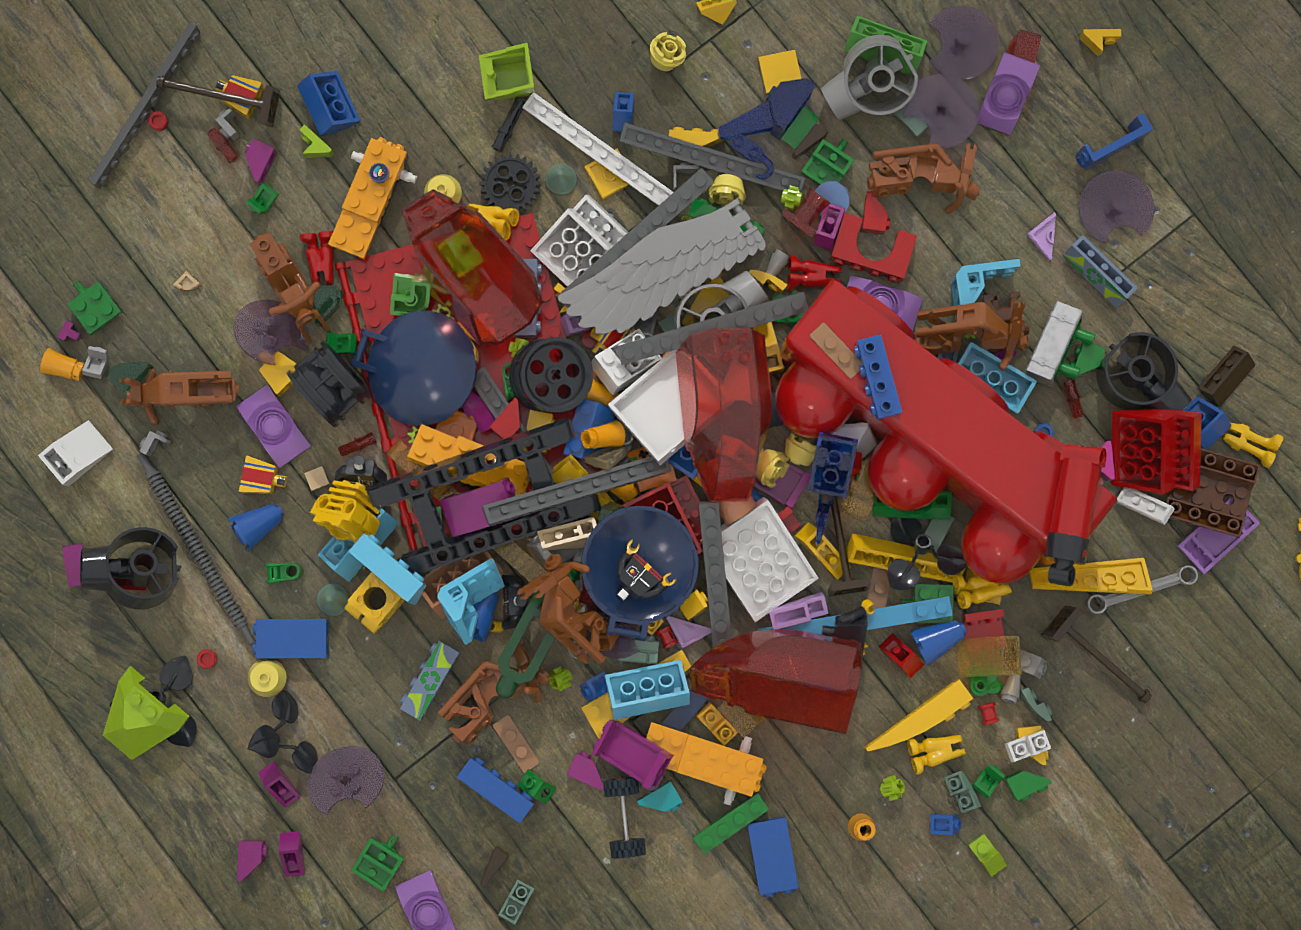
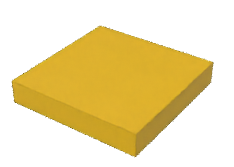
M795 50L758 57L766 95L803 87Z
M597 161L584 166L603 200L629 186L628 183Z

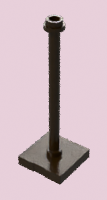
M163 75L162 77L158 76L156 81V87L160 88V90H164L167 87L260 108L261 112L258 123L272 128L274 126L281 90L273 86L266 85L264 97L260 101L170 81Z
M823 479V483H827L844 578L842 582L830 584L828 588L829 597L867 591L871 586L869 578L857 580L851 578L835 483Z
M1065 605L1041 635L1046 640L1059 642L1064 634L1067 633L1139 696L1138 700L1140 702L1147 703L1152 697L1150 691L1139 687L1071 627L1083 612L1077 607Z

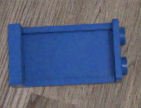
M1145 114L1138 115L1128 125L1131 133L1104 148L1092 152L1088 144L1084 145L1076 154L1079 166L1083 167L1086 171L1144 139L1153 130Z
M256 619V623L253 624V635H256V643H253V654H256V658H329V619Z
M782 816L750 822L747 825L759 894L764 895V897L775 896V892L783 891V894L795 892L794 889L799 887L786 817Z

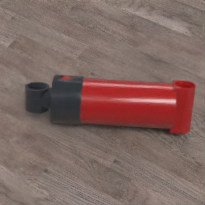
M1064 444L1060 455L1062 467L1050 532L1048 533L1044 553L1045 558L1055 561L1050 566L1048 572V580L1051 584L1072 586L1076 575L1073 565H1085L1101 468H1105L1107 452L1105 448L1084 447L1073 444Z

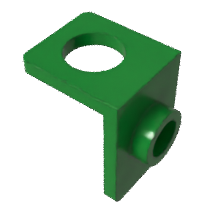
M529 769L518 784L530 796L545 804L556 790L555 786L542 780ZM549 788L547 795L541 797L542 791Z

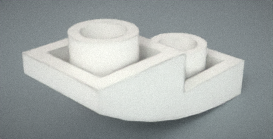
M1045 730L1005 743L1011 762H1016L1051 749Z

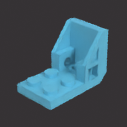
M1020 259L962 266L950 281L953 306L975 303L985 287L984 280L993 279V276L999 275L1001 278L1011 277L1021 266Z
M492 558L441 587L437 596L448 621L465 645L472 641L478 620V614L473 605L505 586Z

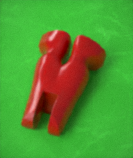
M322 231L318 235L316 233L299 235L300 241L308 245L306 257L312 283H320L319 272L324 271L326 285H333L334 249L328 245L333 231ZM318 236L321 243L320 249H318Z
M790 255L788 271H801L805 274L789 273L787 291L795 290L799 284L805 288L826 287L832 279L841 284L840 279L826 278L827 273H842V267L812 260L801 262L795 255Z

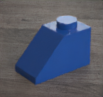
M615 92L612 131L621 133L624 123L632 125L634 93Z

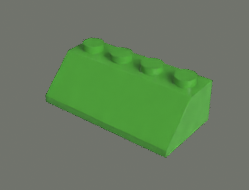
M856 16L844 49L845 52H849L858 41L868 36H891L899 40L906 55L912 54L913 59L910 62L917 72L927 40ZM878 46L869 48L858 56L865 58L869 62L877 58ZM883 46V59L891 62L898 58L903 66L898 71H901L904 75H911V69L902 53L894 47Z

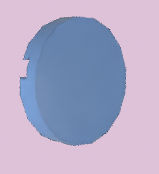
M837 181L822 183L815 189L812 196V204L815 211L822 216L826 204L831 203L845 208V213L850 205L848 189Z

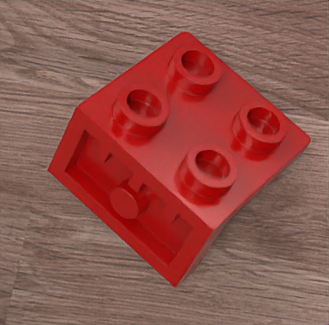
M1003 609L961 615L962 623L967 631L964 636L968 653L1006 647L1001 617H1005Z

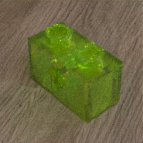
M462 229L437 246L459 278L484 261L481 258L480 252L474 248L469 237Z

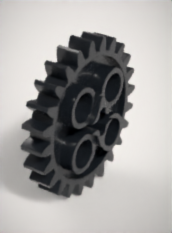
M509 153L508 158H505L504 154H502L501 160L494 157L495 163L493 164L489 161L490 168L484 167L483 169L486 174L480 175L485 180L479 182L480 186L485 187L480 190L481 194H486L483 197L484 201L490 199L488 206L495 205L503 210L515 208L519 211L522 208L524 211H527L525 205L532 207L531 200H538L534 194H540V190L536 188L541 186V182L536 181L540 179V174H535L538 171L537 167L531 169L533 162L531 161L526 164L527 158L524 157L520 160L519 154L515 158L512 157L511 153ZM502 169L509 171L506 176H500L499 172ZM525 174L527 178L525 181H519L517 179L518 175ZM494 179H499L502 182H495ZM510 181H513L514 185H511V187H508V186H507V183H510ZM497 187L504 189L501 194H495L494 190ZM514 192L522 193L520 199H514L512 195Z

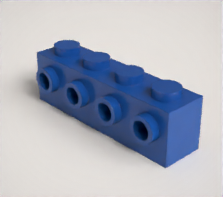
M881 334L857 340L856 346L853 349L855 357L859 358L861 362L859 371L861 377H865L867 385L864 386L866 396L871 398L872 405H870L872 417L876 416V420L900 415L902 409Z
M471 757L457 778L518 823H521L534 805L533 797L525 791L523 793L519 792L516 789L518 786L512 781H504L500 778L502 774L494 768L491 770L486 768V763L479 757L475 759Z

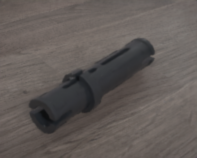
M515 97L502 127L497 131L498 135L491 146L492 149L503 152L508 139L512 137L513 128L523 110V105L526 103L522 98Z

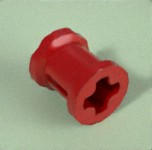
M671 625L655 632L663 643L664 650L679 642L670 630Z
M995 702L978 706L983 715V725L1000 721L994 709Z

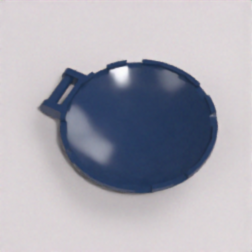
M414 311L391 321L380 334L361 329V339L354 360H351L350 365L368 371V381L372 394L379 406L390 417L408 425L421 426L423 424L428 426L443 422L452 417V414L460 407L462 408L468 400L476 380L477 361L475 360L472 341L453 319L433 311ZM372 337L375 339L366 364L361 361L368 339Z
M649 506L626 507L606 516L595 526L587 538L581 564L589 566L590 571L588 573L582 572V579L590 598L603 612L609 615L606 635L612 636L616 634L645 641L649 623L670 616L690 596L698 575V554L689 531L673 515ZM630 540H633L630 544L633 549L637 548L638 544H640L636 553L660 575L664 577L666 574L671 573L667 577L668 581L672 582L676 579L674 584L667 585V588L656 597L635 600L630 595L625 602H622L615 595L621 588L616 583L618 579L616 576L617 562L623 552L627 550ZM615 622L640 625V630L616 627Z

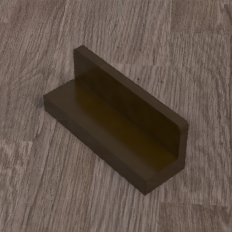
M1233 346L1198 387L1199 391L1211 397L1215 404L1221 407L1255 367L1250 354L1243 349Z

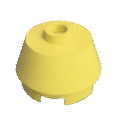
M667 32L657 35L650 44L652 64L662 71L673 70L682 64L686 58V45L679 36L667 35Z
M445 174L432 177L424 188L425 201L432 209L437 211L453 209L460 202L462 195L459 182L454 177Z
M730 174L717 176L714 184L708 191L710 203H717L721 207L728 205L737 198L740 201L739 205L742 206L746 198L743 181L739 177Z
M791 431L789 437H786L784 453L790 458V462L798 466L800 464L809 466L820 456L822 446L818 443L815 446L811 438L799 436Z
M766 449L761 453L762 457L754 474L762 485L773 488L776 486L775 481L779 477L783 478L789 468V464L786 462L789 458L783 452Z
M260 659L249 670V686L259 696H274L286 684V671L283 665L275 659Z

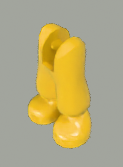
M469 203L467 206L469 212H464L461 217L462 222L478 227L486 232L492 233L496 230L498 239L507 241L511 234L510 226H516L519 221V211L515 208L503 210L498 206H482Z
M961 574L953 576L954 594L958 595L957 602L962 609H968L971 603L980 604L1012 592L1009 585L991 583L978 576H972L966 582Z
M962 736L925 738L920 743L914 738L908 739L907 746L910 756L922 752L927 753L924 756L911 758L915 774H922L926 765L934 767L965 755L964 748L953 751L951 748V744L962 741Z

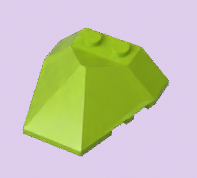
M132 666L126 670L118 681L103 736L131 760L178 732L190 717L176 704L167 708L141 686L146 678Z

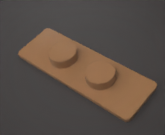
M822 323L810 334L812 340L850 379L859 372L860 360L855 357V354L825 323Z
M873 568L868 599L874 603L871 606L873 609L883 608L887 606L890 587L887 570Z
M509 715L493 724V728L523 773H526L528 769L530 770L540 763Z

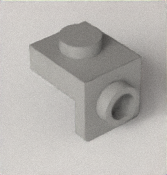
M229 108L221 111L216 121L222 127L220 132L227 139L231 137L235 141L240 136L228 123L235 117V113Z
M89 346L87 349L88 358L82 369V374L102 379L109 363L107 350L101 347Z
M158 430L156 433L149 431L147 437H144L139 447L141 449L139 452L151 457L159 440L170 444L171 441L166 439L168 435Z
M1021 650L1014 668L1040 679L1041 675H1044L1046 672L1047 661L1042 657Z

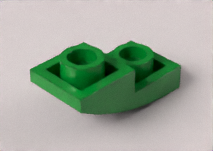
M803 107L781 139L796 149L819 117L806 107Z

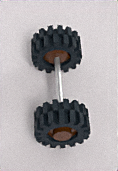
M629 777L603 781L605 797H621L625 835L623 840L609 842L611 858L620 859L646 855L645 838L629 839L624 796L640 793L638 780Z

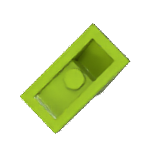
M305 124L299 129L302 133L301 138L310 145L303 152L305 158L334 156L332 149Z
M981 834L968 844L991 877L1007 866L1000 852L994 848L985 834Z

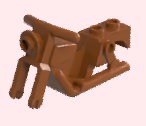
M970 143L966 145V152L961 157L960 170L938 144L873 151V159H882L883 162H869L868 167L871 174L867 179V187L871 190L872 197H885L893 194L901 195L909 193L915 178L923 177L932 184L931 190L933 192L954 193L956 191L955 202L945 208L946 213H952L961 207L965 196L971 200H976L977 196H979V186L975 185L973 181L969 183L977 146L974 144L973 148L970 149ZM909 156V157H906V158L894 159V158H896V157Z
M270 232L258 235L250 243L257 256L255 260L281 302L279 306L270 308L269 314L276 315L287 312V314L297 318L295 323L309 344L312 340L303 326L311 323L314 319L317 318L326 332H330L328 325L318 310L313 309L314 294L320 288V283L314 282L311 286H308L283 243L277 245Z
M1018 300L1014 301L1010 325L1003 321L984 302L918 311L917 317L919 321L928 319V322L935 326H932L930 329L929 327L916 328L915 341L932 355L954 351L959 353L962 336L974 335L981 340V347L984 349L1005 348V357L999 365V369L1004 371L1013 358L1015 347L1023 352L1026 351V347H1029L1028 336H1024L1022 332L1025 318L1022 317L1025 302L1022 300L1021 305H1018ZM956 315L955 323H945L940 319V317Z
M150 369L142 386L140 381L131 378L119 379L120 383L131 386L130 391H126L127 399L120 400V404L130 407L144 406L152 425L158 424V419L152 406L170 405V408L174 409V405H189L196 408L197 404H200V407H212V404L235 403L236 396H239V385L235 384L234 378H231V371H169L168 373H160L155 377V369Z
M559 554L550 555L545 562V568L548 572L536 577L526 586L520 588L518 595L524 593L520 599L526 600L537 591L538 594L534 598H541L545 594L540 614L541 625L583 664H587L590 659L584 653L585 651L590 653V656L597 663H602L606 657L599 651L612 650L619 635H606L607 622L596 611L575 612L573 602L580 596V592L572 580L566 576L573 569L588 573L590 567L575 561L562 563V558ZM587 629L591 633V642L586 639Z
M520 641L516 651H514V655L522 670L513 667L509 668L518 673L526 672L531 660L526 652L524 643ZM489 661L481 663L438 711L448 721L454 716L472 719L464 727L457 729L449 728L453 733L451 737L459 744L461 742L466 745L473 743L481 729L486 728L492 721L491 718L494 714L489 706V702L493 697L498 696L496 685L501 677L500 668L497 663ZM541 668L540 671L538 670L533 681L519 685L514 695L508 699L512 700L524 692L528 695H535L533 700L535 703H539L544 695L540 685L550 683L551 681L548 679L550 675ZM474 695L478 707L470 708L464 706Z

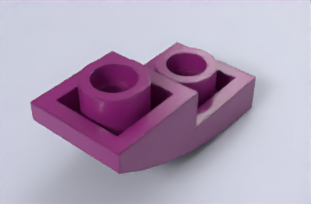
M474 392L471 393L462 408L467 417L473 416L480 433L490 429L495 418L486 404Z
M82 543L62 546L69 587L80 586Z

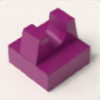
M66 320L57 337L65 342L68 337L78 341L81 334L74 331L75 325Z

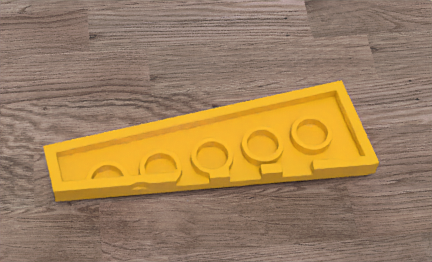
M1144 558L1085 563V565L1074 564L1073 567L1075 568L1076 575L1072 586L1049 583L1048 572L1050 567L1033 568L1029 572L1032 589L1152 594L1153 591Z
M682 650L658 663L662 664L681 660L684 672L691 667ZM608 692L581 707L599 739L603 733V726L609 720H613ZM630 717L616 720H618L621 723H624Z

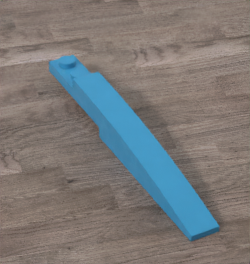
M948 596L874 609L873 614L866 612L867 630L953 616L950 598ZM836 616L812 619L811 621L773 630L772 626L757 629L760 648L823 638L821 637L822 625L834 627Z

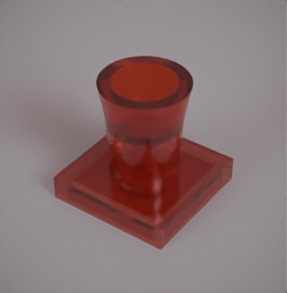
M809 187L797 210L792 213L785 208L781 215L814 238L817 230L812 228L811 225L830 202Z

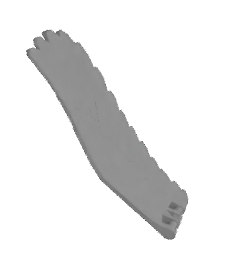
M737 198L710 214L657 228L607 268L585 282L560 294L558 300L563 304L570 305L566 312L567 315L582 317L578 323L580 327L584 329L595 327L596 334H606L617 329L618 333H622L633 327L640 318L645 321L652 317L659 306L667 307L672 303L677 294L683 296L692 287H699L707 278L713 280L719 276L723 269L729 271L736 262L741 263L748 255L754 256L757 249L763 251L766 247L765 240L757 226L752 225L750 222L751 217L745 209L742 210L739 205L740 201ZM732 208L736 213L733 217L729 212ZM744 225L747 229V231L744 233L740 228V226Z

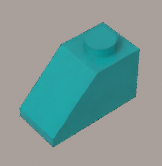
M671 781L637 800L641 806L664 812L670 810L671 813L681 807L680 803L683 802Z

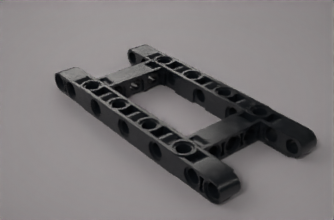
M570 418L554 421L368 487L366 492L372 507L381 506L382 508L410 498L428 546L402 554V557L398 558L397 561L402 559L410 566L408 570L412 574L415 572L421 574L536 534L537 531L556 527L599 511L601 504L596 494L448 538L430 493L431 488L467 478L468 475L479 471L485 472L505 465V462L516 458L524 461L534 491L552 486L553 483L541 451L569 442L568 440L576 436ZM526 440L533 442L529 447H524L522 444ZM490 453L495 455L494 459L487 460L485 458V456ZM450 467L458 469L455 473H450L447 470ZM413 480H418L420 484L418 486H412L410 482ZM552 511L558 513L555 517L548 516ZM516 524L521 526V528L518 530H513L511 528L513 525ZM479 537L484 539V541L481 543H476L474 541L476 538ZM442 550L447 552L445 556H440L437 553Z

